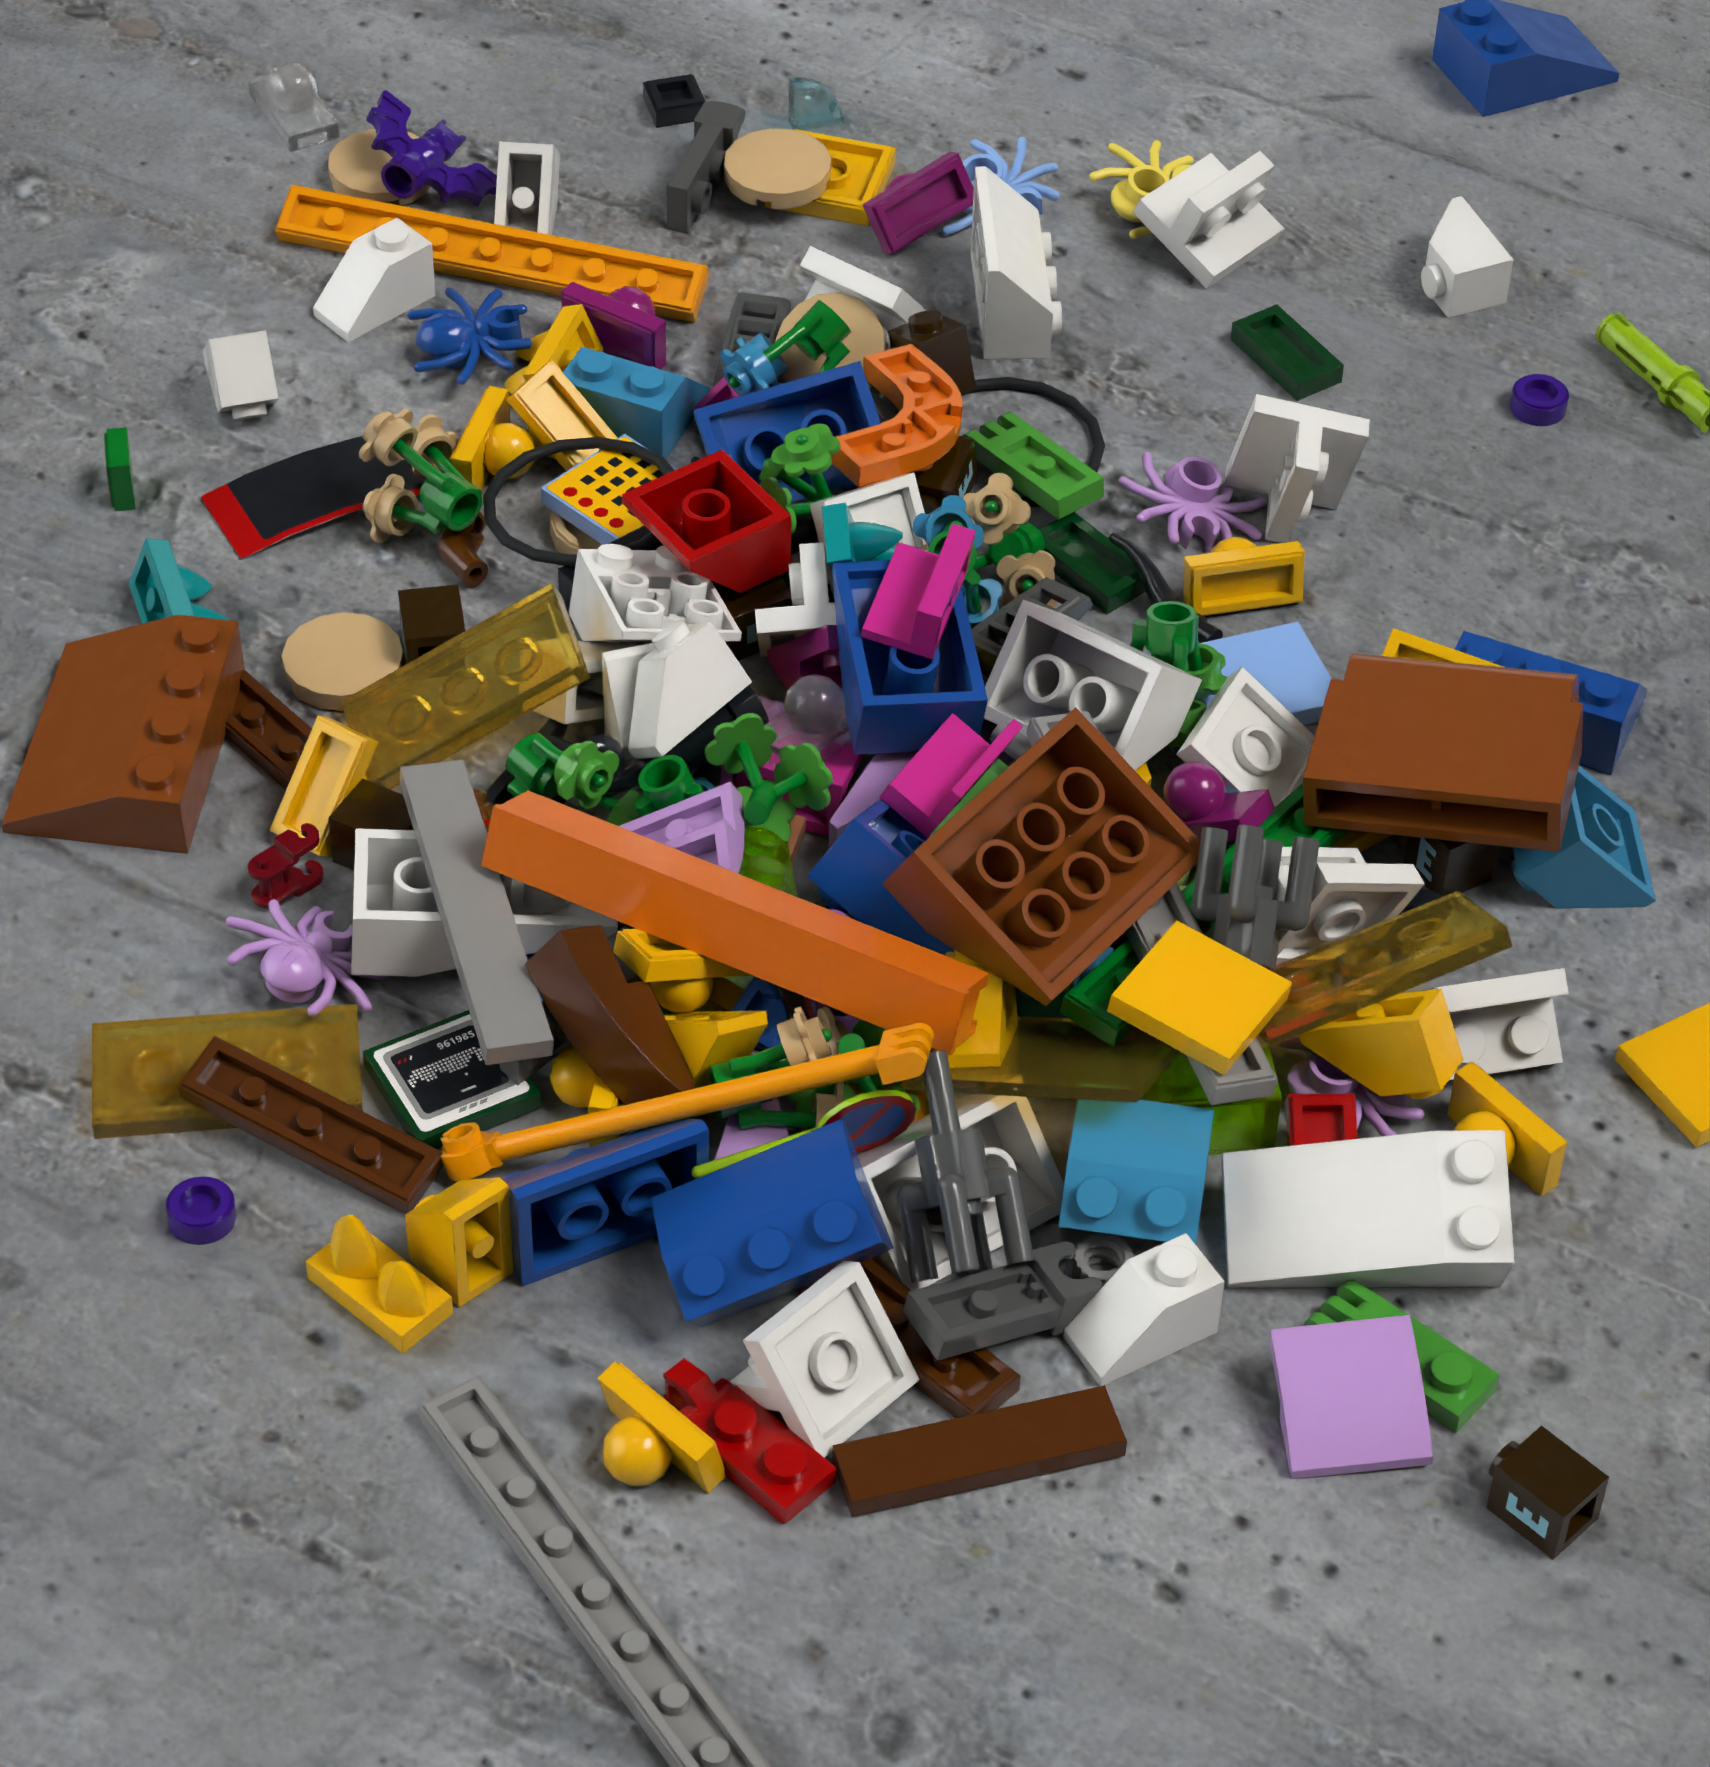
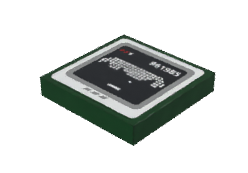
M469 1010L363 1051L365 1069L406 1134L435 1149L443 1146L440 1139L443 1138L442 1135L460 1124L474 1122L478 1124L480 1131H484L541 1108V1093L531 1077L516 1085L500 1070V1063L485 1064Z

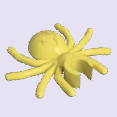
M1155 140L1150 147V165H1146L1123 147L1110 143L1108 150L1124 159L1134 168H1104L1091 172L1089 179L1097 181L1108 177L1127 178L1118 182L1112 189L1111 204L1120 217L1127 221L1138 223L1141 220L1133 211L1139 200L1169 181L1170 176L1172 179L1189 168L1194 161L1193 157L1187 155L1167 163L1161 170L1159 167L1161 142L1159 140ZM1146 226L1131 230L1129 235L1132 239L1149 235L1152 232Z

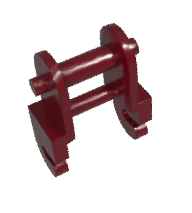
M309 823L301 825V834L305 838H300L296 832L289 829L274 838V845L249 861L247 865L248 874L251 878L259 881V884L251 892L252 901L255 905L269 908L268 903L273 899L277 900L280 904L294 894L297 897H301L322 883L324 879L323 867L317 861L308 860L305 863L306 872L310 873L309 875H305L301 869L294 867L299 862L300 857L318 846L320 838L319 830L316 826Z

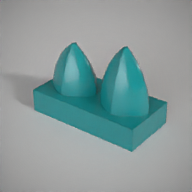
M846 502L821 506L826 558L831 572L833 563L891 560L896 548L893 546L903 538L901 531L876 523L854 522Z
M145 539L128 583L142 624L174 615L230 620L210 608L190 602L207 594L212 589V584L193 570L176 563L169 540Z

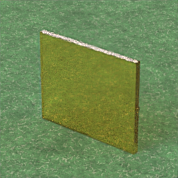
M1018 1016V1026L1001 1067L950 1068L954 1093L1137 1103L1164 1071L1170 1068L1172 1062L1181 1052L1137 1027L1113 1047L1068 1018ZM923 1074L919 1077L902 1081L903 1090L926 1091Z

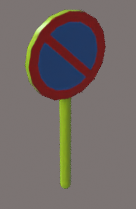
M877 1090L859 1094L841 1102L828 1111L816 1128L693 1167L691 1175L698 1179L840 1119L845 1122L856 1152L870 1150L892 1141L906 1131L915 1120L916 1106L908 1094L898 1090Z

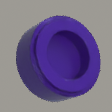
M1544 374L1524 376L1517 380L1513 386L1510 409L1513 415L1524 423L1535 426L1553 425L1561 421L1566 414L1569 392L1561 381L1552 376Z
M203 1176L182 1181L171 1190L166 1200V1213L171 1232L175 1237L189 1244L204 1245L216 1242L224 1238L236 1223L237 1215L234 1194L227 1184L216 1178Z

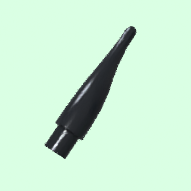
M1112 533L1109 536L1110 542L1125 552L1138 571L1150 605L1164 601L1181 602L1170 589L1158 568L1142 550L1118 533ZM1196 612L1199 616V643L1223 637V632L1208 623L1206 617Z

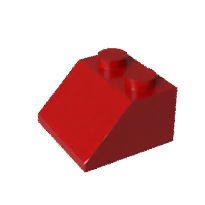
M723 449L622 494V504L693 573L742 593L789 571L788 564L791 563V515Z

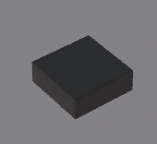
M693 74L643 82V99L656 128L694 122L704 102H706Z

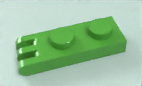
M1012 412L999 416L997 423L991 420L981 425L979 432L971 430L962 435V437L974 439L976 460L994 473L1008 475L1013 481V487L1057 519H1061L1104 497L1103 476Z
M1352 1279L1345 1281L1337 1289V1296H1330L1321 1305V1312H1314L1304 1322V1326L1408 1314ZM1410 1316L1420 1363L1428 1416L1456 1434L1496 1392L1500 1374Z

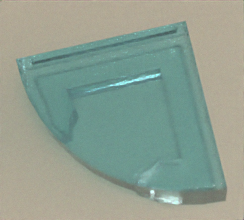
M789 78L788 122L793 130L804 131L844 123L842 109L827 86L810 78Z

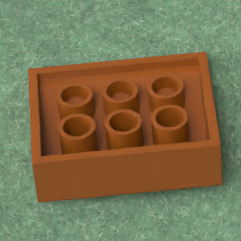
M174 615L66 643L2 822L3 833L188 854L226 734V719L228 713L232 715L241 687L240 676L242 670H245L238 621Z
M1075 707L921 844L882 884L927 933L1047 1006L1197 864L1200 840Z

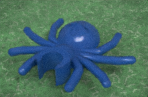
M447 288L445 294L459 306L465 317L458 311L438 308L411 310L407 314L410 320L426 319L417 330L416 344L424 352L433 354L434 360L415 363L414 370L416 372H425L444 367L461 368L465 366L456 380L460 385L465 384L472 375L480 356V349L494 364L509 371L513 369V363L500 356L496 351L524 350L531 348L533 345L531 339H522L519 315L527 312L526 305H504L496 307L489 312L494 303L502 297L503 292L501 289H495L486 297L479 307L476 317L466 300L453 288Z

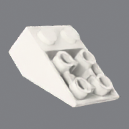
M604 544L598 549H578L569 616L582 641L652 642V639L660 631L679 620H683L686 624L711 621L725 642L741 641L742 632L712 581L689 571L665 546H660L657 550H631L623 545Z

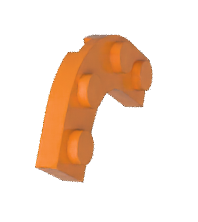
M912 343L864 356L863 371L866 380L896 406L899 413L894 418L879 425L836 436L841 447L837 453L831 455L832 464L857 487L867 486L914 471L930 469L934 462L942 458L955 445L961 429L963 408L961 393L952 378Z

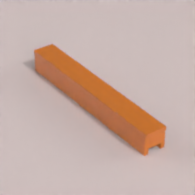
M526 791L501 805L496 804L493 806L481 864L485 868L886 1030L915 1023L927 1024L934 1032L931 1048L938 1051H947L948 1055H952L957 1046L975 1033L977 1021L973 1020L979 992L987 985L990 974L988 972L531 791Z

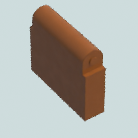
M1352 653L1344 680H1330L1304 771V825L1560 852L1582 754L1583 703H1579L1578 674Z

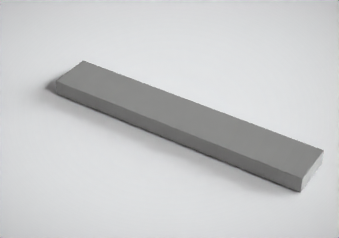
M464 760L400 767L399 784L485 1064L491 1065L552 1056L554 1039L537 987L525 966L528 959L501 875L498 872L481 866L487 832Z

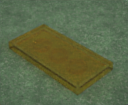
M550 583L347 697L341 703L348 727L378 741V745L366 770L368 781L392 789L399 785L400 767L441 762L590 678L562 595Z
M1455 891L1276 965L1275 970L1270 971L1292 982L1288 999L1258 1035L1270 1047L1511 948L1513 945L1507 926L1464 894Z
M357 1004L327 1006L314 1017L308 1015L307 1007L92 1023V1129L94 1139L237 1128L179 1097L177 1086L214 1035L363 1111Z

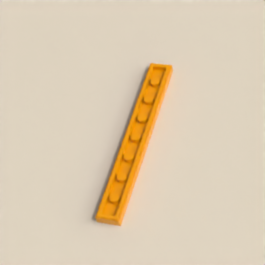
M292 184L275 228L279 241L345 254L353 240L395 218H399L432 243L435 272L561 296V291L571 282L606 296L624 286L636 287L651 297L656 309V315L693 323L696 322L710 277L707 265Z

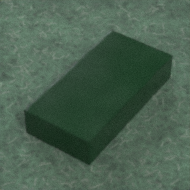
M1278 304L1232 322L1230 340L1296 401L1342 382L1344 365Z
M1073 512L1061 519H1056L1039 529L1044 538V551L1050 553L1055 559L1054 573L1076 591L1089 596L1092 603L1104 613L1109 614L1146 592L1138 571L1125 552L1113 545L1108 537L1077 513Z

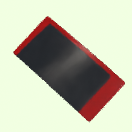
M363 436L308 450L249 472L204 494L201 499L238 556L244 559L293 534L345 514L362 510L366 495L376 488H381L390 474L402 476L405 482L404 489L412 491L415 496L420 495L422 484L427 478L417 477L412 471V465L406 460H401L393 466L384 465L376 457L364 462L359 458V451L366 441L363 439Z

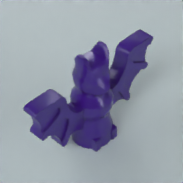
M387 90L381 93L377 101L378 107L371 108L366 121L371 123L376 130V137L371 148L383 150L392 157L381 171L382 182L392 195L402 199L411 198L423 185H427L437 191L442 203H446L449 199L460 197L472 201L475 206L480 205L484 196L489 194L496 195L497 175L483 164L473 163L459 168L449 167L444 164L466 141V136H458L445 126L446 121L443 119L434 128L427 130L422 137L412 139L408 135L406 127L407 120L411 114L410 108Z

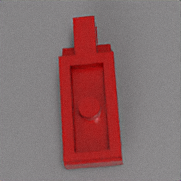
M685 1358L663 1374L666 1393L663 1395L664 1399L716 1442L725 1468L726 1477L782 1524L789 1522L836 1483L837 1468L737 1385L733 1387L732 1383L724 1378H720L713 1384L708 1374Z

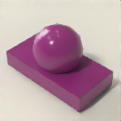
M948 152L915 173H906L895 177L886 186L884 192L865 202L862 206L883 252L894 254L973 205L974 188L959 153Z
M571 282L561 291V308L571 305H583L604 348V353L660 370L666 365V321L656 317V309L651 297L640 288L624 286L606 296Z
M1189 761L1175 767L1168 775L1163 787V801L1199 840H1201L1202 828L1212 827L1227 830V842L1236 841L1238 825L1259 827L1275 809L1268 789L1226 793L1224 780L1219 773L1210 765L1202 762Z

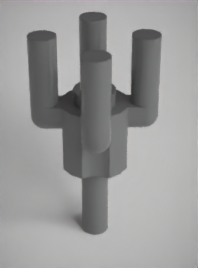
M1238 825L1229 894H1220L1228 831L1219 828L1203 827L1191 905L1193 915L1202 921L1216 922L1214 941L1268 970H1275L1280 931H1300L1309 922L1320 841L1312 838L1293 837L1285 902L1275 899L1283 842L1263 839L1264 828Z
M947 1051L931 1052L927 1059L923 1078L934 1135L915 1140L922 1182L903 1186L896 1196L911 1283L939 1278L926 1211L940 1208L952 1274L966 1272V1275L993 1269L981 1201L994 1197L1007 1265L1034 1261L1019 1175L1013 1168L1007 1166L988 1169L981 1129L961 1130Z

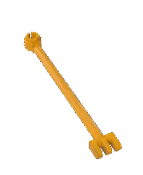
M924 1023L898 1027L884 1031L880 1044L501 1135L499 1131L491 1133L480 1131L478 1124L474 1122L460 1124L446 1131L442 1135L443 1138H440L443 1144L441 1152L444 1153L440 1156L450 1180H468L480 1176L493 1168L502 1167L504 1161L879 1073L883 1085L916 1078L922 1075L925 1070L934 1040V1032L930 1026Z

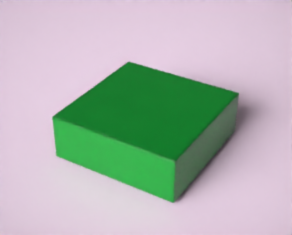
M127 427L106 429L107 433H104L105 459L111 506L115 508V511L135 510L133 468Z

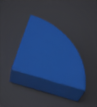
M754 976L731 1011H766L768 1025L754 1048L755 1051H763L782 1044L777 1024L790 1020V1015L776 987L772 983Z

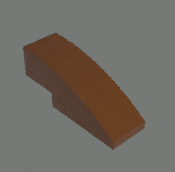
M601 925L560 930L525 963L544 1003L568 1040L593 1072L625 1105L697 1088L649 982L627 983Z

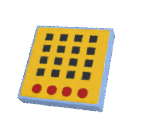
M623 434L619 438L615 439L634 442L644 447L643 445H641L640 443H638L626 434ZM600 449L541 487V504L604 545L644 526L622 504V494L664 475L657 466L632 454ZM670 464V465L674 468V470H677V469H678V468H676L675 466H673L672 464Z

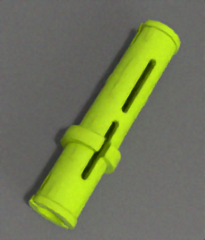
M1617 312L1616 316L1612 313L1605 317L1596 330V340L1608 350H1611L1638 376L1648 382L1658 392V398L1665 406L1670 409L1680 410L1702 432L1707 433L1708 430L1710 431V391L1700 382V375L1690 366L1680 365L1675 362L1650 338L1634 327L1620 312Z

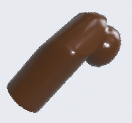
M480 512L476 519L463 530L454 531L446 527L438 543L440 558L466 586L470 587L481 584L488 574L487 564L477 555L484 540L482 532L486 527L484 516Z

